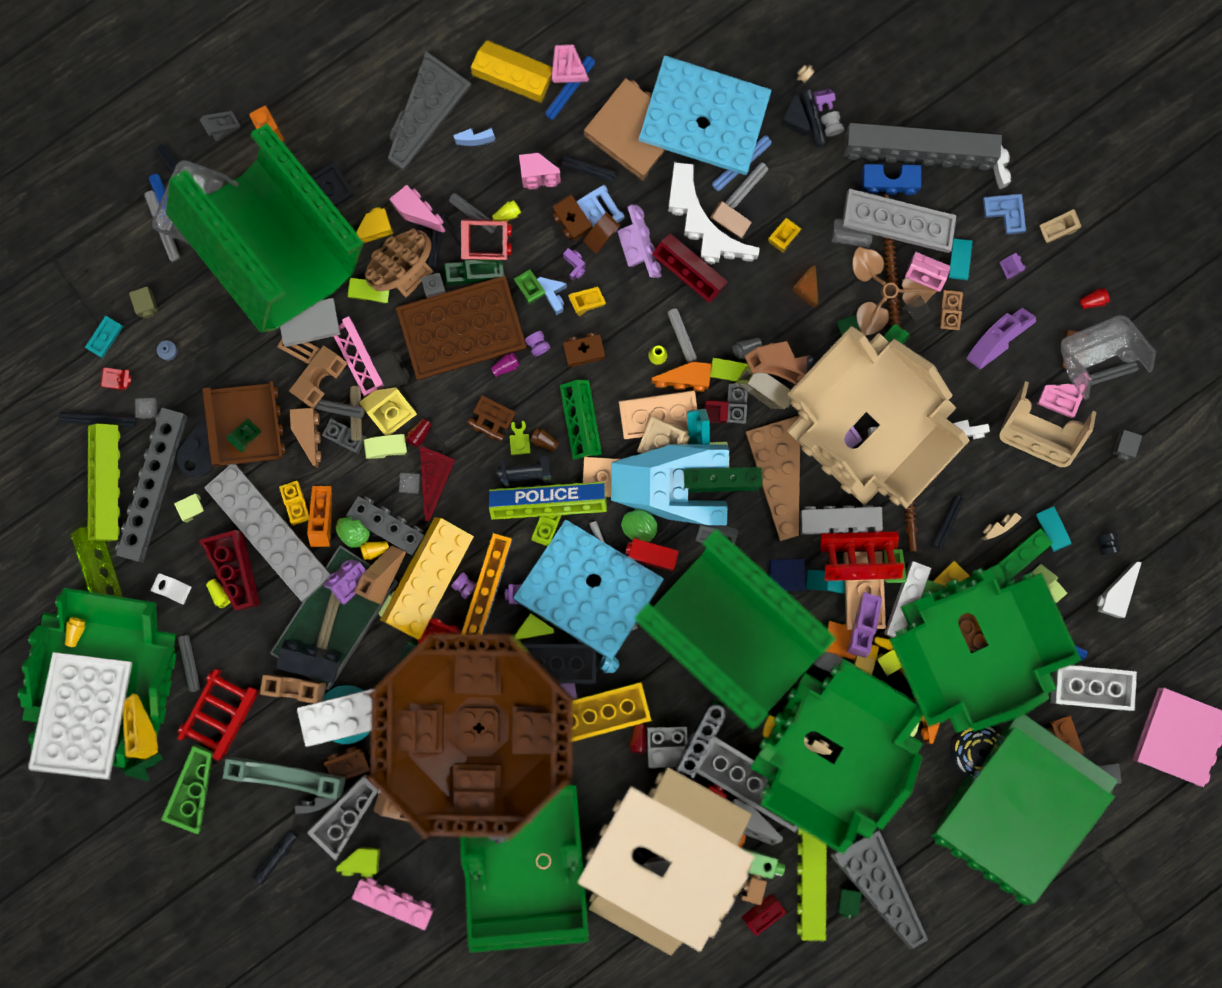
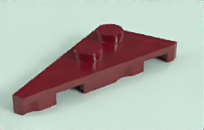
M421 446L425 520L430 522L456 460Z

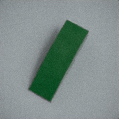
M465 260L462 263H445L441 267L444 286L483 282L504 276L502 260Z

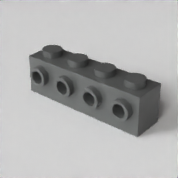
M358 496L346 516H351L354 521H361L370 531L414 556L424 538V535H422L423 530L415 525L412 528L407 526L405 519L398 515L394 518L389 515L390 510L383 506L377 508L373 505L374 501L364 496L362 499Z

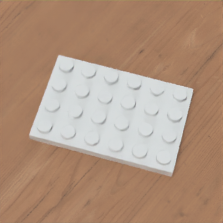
M53 653L29 770L110 780L132 668L131 662Z

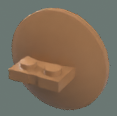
M411 229L396 237H389L385 241V245L375 250L371 255L372 259L365 273L368 285L376 291H387L397 288L403 296L407 297L422 282V277L429 276L433 272L425 263L431 251L430 238L423 231Z

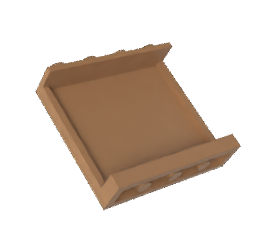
M625 79L585 128L584 136L641 180H644L648 175V171L664 153L665 149L638 141L652 95L649 92L644 93L639 89L640 87L636 82Z

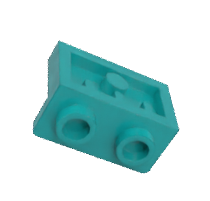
M706 409L687 411V430L689 431L688 436H690L688 444H710L709 418Z

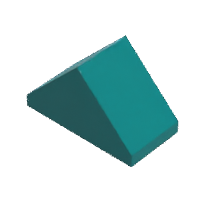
M807 571L806 589L844 594V580L825 581V571Z

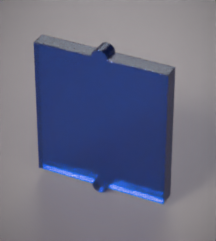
M804 559L770 560L771 574L769 577L784 591H806L805 577L807 573H805Z

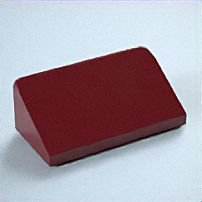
M770 894L762 900L761 905L757 904L745 913L742 919L756 937L784 916L786 911L775 896Z

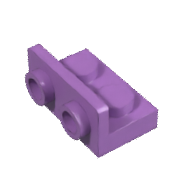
M347 560L336 573L331 574L323 585L325 588L330 589L338 601L344 605L356 594L354 591L366 570L359 561Z

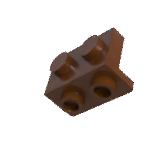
M357 746L345 750L346 754L340 757L338 753L328 756V761L324 762V766L327 767L329 774L346 777L345 779L370 771L363 748L357 749Z

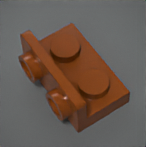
M1071 716L1047 723L1048 728L1046 730L1079 754L1084 753Z

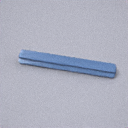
M764 136L756 143L751 162L771 145V140L767 136ZM727 169L712 183L713 188L716 191H720L739 173Z

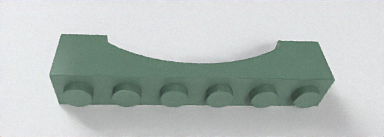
M240 757L227 758L223 779L282 786L332 799H338L343 796L346 778L344 776Z

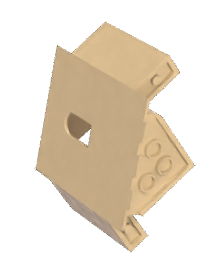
M852 326L787 394L792 400L790 402L791 405L799 411L798 414L800 415L787 432L803 446L802 450L808 456L812 455L822 465L821 468L828 475L832 474L842 484L841 488L848 494L852 493L864 506L879 491L883 496L889 495V499L895 505L901 504L907 508L970 441L962 429L947 420V417L956 407L949 401L953 395L933 364L895 339L888 342L879 333L869 342L863 333ZM867 412L879 426L858 448H849L844 441L845 435Z
M667 768L664 774L660 772L655 781L658 785L656 789L652 788L648 796L631 787L622 802L617 801L613 809L616 813L610 824L603 826L599 834L602 838L595 849L591 848L586 857L589 861L578 883L593 891L589 899L592 902L589 910L667 954L672 955L682 942L701 951L708 937H714L721 924L719 920H722L735 900L733 896L737 895L749 876L747 873L752 867L750 864L755 856L737 847L752 814ZM638 846L646 847L671 861L672 863L664 877L662 878L635 863L631 855L634 848Z

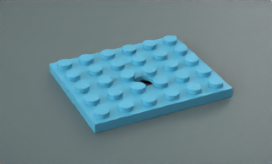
M664 55L638 141L747 175L771 90ZM698 117L708 118L710 126L706 127V129L698 127L696 122Z
M565 520L513 600L608 659L613 660L636 624L634 617L647 603L649 604L664 578L634 560L628 559L624 554ZM597 574L600 576L601 584L598 587H589L586 583L589 575Z

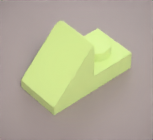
M1042 564L1032 571L1034 575L1043 574L1055 603L1067 594L1056 581L1058 577Z

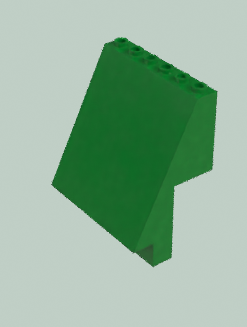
M1022 715L1008 721L980 770L964 778L930 836L935 839L934 841L938 845L950 849L952 855L967 861V865L970 868L981 871L987 880L995 881L999 884L1001 890L1016 896V900L1021 904H1033L1038 900L1115 796L1111 794V791L1118 780L1026 715Z
M567 784L536 814V817H533V822L527 823L509 842L508 838H506L507 841L495 843V840L490 841L489 837L460 836L461 864L466 877L467 928L470 953L589 942L585 887L578 883L584 870L576 786ZM546 853L550 856L551 865L547 869H540L536 865V858L539 854ZM545 855L540 856L538 864L541 867L548 866L549 858Z

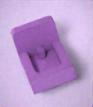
M568 248L563 253V257L575 268L570 274V279H579L586 271L584 269L585 262L581 260L582 256L576 250L571 251Z

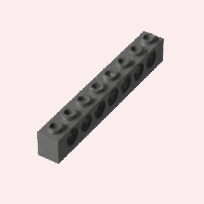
M161 408V411L156 415L155 422L157 424L155 430H152L150 434L151 444L145 451L144 459L146 460L144 466L139 470V483L133 489L134 499L127 509V522H124L121 532L123 535L116 545L117 556L144 562L188 416L183 413ZM170 425L171 432L164 434V428ZM165 443V451L159 453V445ZM155 462L160 463V468L157 471H153L152 468ZM153 480L154 487L148 490L147 483ZM147 498L149 504L146 508H142L141 502ZM142 517L143 523L137 527L136 519ZM136 535L137 542L131 545L130 538Z

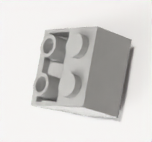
M687 727L648 728L649 768L676 766L687 745Z

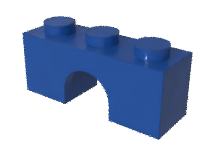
M864 164L862 168V192L869 194L886 192L888 195L904 192L906 195H914L921 188V165H902L899 170V178L893 180L885 176L883 165Z

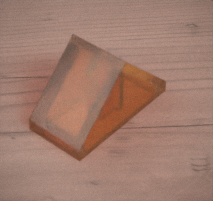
M812 266L793 288V291L812 307H817L816 266Z

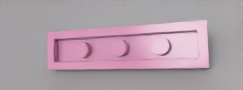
M347 317L339 325L340 330L346 327L349 333L347 340L339 338L338 335L334 336L364 397H366L373 391L380 390L385 386L350 317ZM348 344L356 347L355 357L347 354ZM357 361L363 362L366 366L363 374L355 370ZM365 377L372 379L375 387L366 391L363 386Z

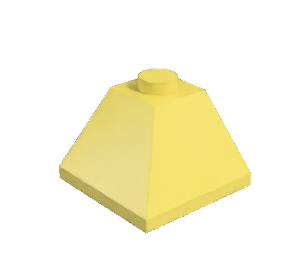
M396 387L373 391L359 402L385 436L391 435L416 415V412Z

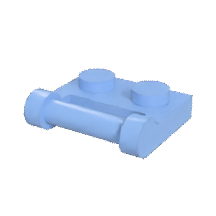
M605 185L576 201L592 224V228L606 213L597 200L599 196L602 197L613 214L612 218L617 223L625 218L624 214L618 210L607 193L608 189Z

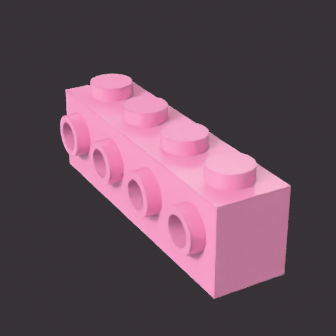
M370 877L362 878L359 881L352 898L423 930L426 929L435 909L431 907L430 903L422 900L418 902L407 893L400 894L395 892V889L391 886H381Z

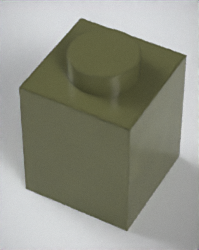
M144 287L129 292L135 313L139 317L150 318L154 316V313L159 312L150 288Z

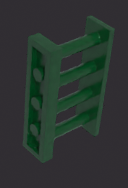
M762 467L684 469V489H688V493L759 491V487H763Z

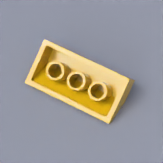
M486 41L478 50L471 66L472 75L540 103L551 82L553 67L490 41Z

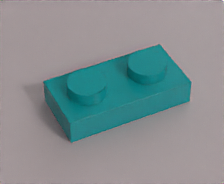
M105 316L85 348L104 358L123 326Z

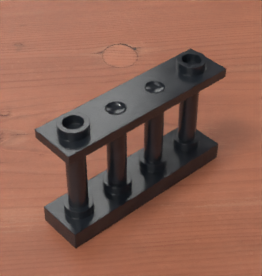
M540 456L541 462L532 465L507 467L505 461H501V466H497L498 477L501 478L502 484H505L507 489L510 488L511 481L540 478V480L544 481V484H552L548 456Z

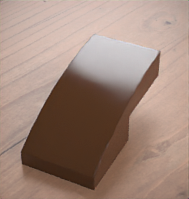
M606 212L594 225L583 242L597 254L602 250L606 242L613 237L620 225Z

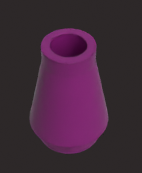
M513 352L507 353L491 367V370L497 377L501 374L517 370L520 363Z

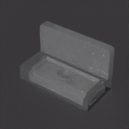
M835 220L832 242L869 248L873 237L870 233L842 227V220Z

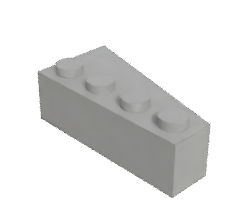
M865 505L862 508L843 506L841 509H835V506H825L824 509L816 510V507L811 506L804 507V510L800 511V535L880 532L883 530L882 507Z
M366 773L308 830V834L334 860L339 856V853L378 791L367 779L368 775Z

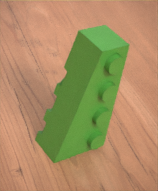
M197 744L192 747L162 817V821L199 835L202 828L213 759L212 750Z

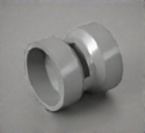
M838 111L830 112L821 117L822 124L826 127V136L828 137L844 131L843 124L839 121L840 115Z

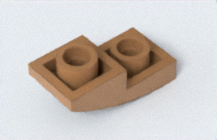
M943 290L940 328L960 330L963 292Z

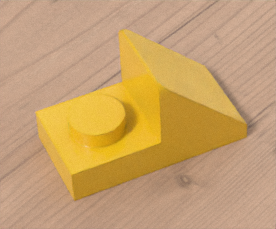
M786 218L772 233L768 242L784 253L801 228Z
M599 287L568 295L578 316L583 315L588 310L599 308L606 304Z

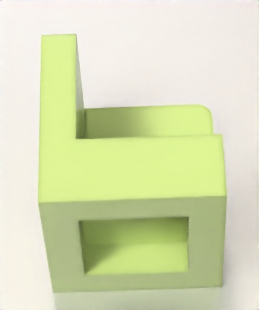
M193 494L175 503L182 521L187 523L193 520V516L204 511L199 501L201 499L199 495Z

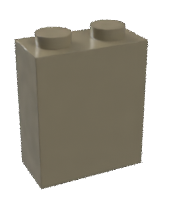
M748 367L744 369L735 383L771 409H785L791 404L792 400L787 395L791 390L767 373L753 374L751 368Z

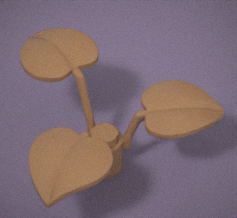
M862 247L857 248L855 251L852 265L856 277L862 281H868L873 277L882 284L881 295L883 299L878 305L873 302H867L862 304L857 311V323L861 333L864 335L874 334L887 324L889 313L886 309L880 308L887 299L894 298L898 293H903V301L908 306L919 307L936 293L937 290L908 278L902 281L903 289H898L894 283L886 284L885 281L876 276V274L882 272L884 267L882 256L876 251Z

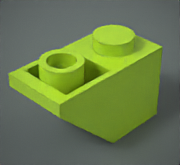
M360 847L337 867V871H342L341 875L352 876L353 873H361L362 877H373V874H377L379 869L380 848Z

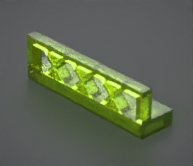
M88 527L79 528L71 533L89 592L107 595L105 588L108 584L115 591V595L111 596L123 597L105 541H88ZM95 548L102 551L103 557L101 560L95 557ZM101 566L108 570L107 578L100 574Z

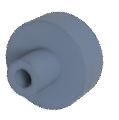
M171 341L159 343L157 346L159 357L167 361L176 357L178 350L174 343Z

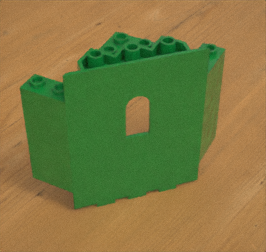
M1001 564L984 571L980 568L971 572L973 576L959 582L957 579L946 583L947 587L934 593L932 590L921 594L922 598L900 607L908 626L896 631V636L889 640L928 727L942 723L950 718L956 733L968 728H972L975 732L1020 717L1048 700V693L1057 689L1051 677V672L1072 666L1081 660L1042 573L1034 575L1031 572L1022 576L1023 580L1019 582L1017 578L1008 582ZM965 613L972 614L976 618L988 644L987 647L973 653L970 652L958 625L960 616Z
M64 588L55 601L58 613L44 612L41 625H37L34 632H31L29 636V644H31L29 658L24 661L22 666L25 679L24 686L20 687L18 691V698L21 701V707H25L23 720L36 722V728L34 732L30 733L28 740L29 744H31V750L34 745L53 653L131 662L132 668L126 698L133 694L138 695L157 738L160 723L164 724L167 709L165 705L167 696L170 693L172 682L170 679L177 655L174 653L177 634L158 631L156 603ZM70 617L86 621V628L76 647L65 645L66 624ZM122 714L112 766L125 768L129 757L125 753L124 720Z
M845 659L839 665L835 664L830 673L832 676L830 678L826 677L823 683L806 672L804 673L796 689L793 688L787 697L789 701L783 712H779L773 721L775 726L768 738L765 736L759 746L761 750L750 767L768 778L766 781L768 785H766L761 793L763 799L760 805L843 855L853 843L856 832L870 839L876 827L880 829L885 827L912 793L923 757L918 754L923 742L910 735L923 717L918 703ZM811 731L818 732L843 747L835 764L830 763L805 746L804 738L807 733Z

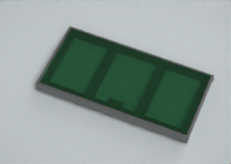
M340 545L325 568L330 574L336 573L341 568V565L350 559L359 561L365 570L371 565ZM393 579L382 605L359 594H355L344 605L339 603L326 649L342 654L335 681L378 616V612L381 610L388 594L392 593L399 582L396 579ZM322 585L301 604L270 654L279 658L280 649L285 639L296 640L306 645H317L332 592L330 589ZM307 676L313 681L326 683L325 689L330 690V688L334 684L332 682Z

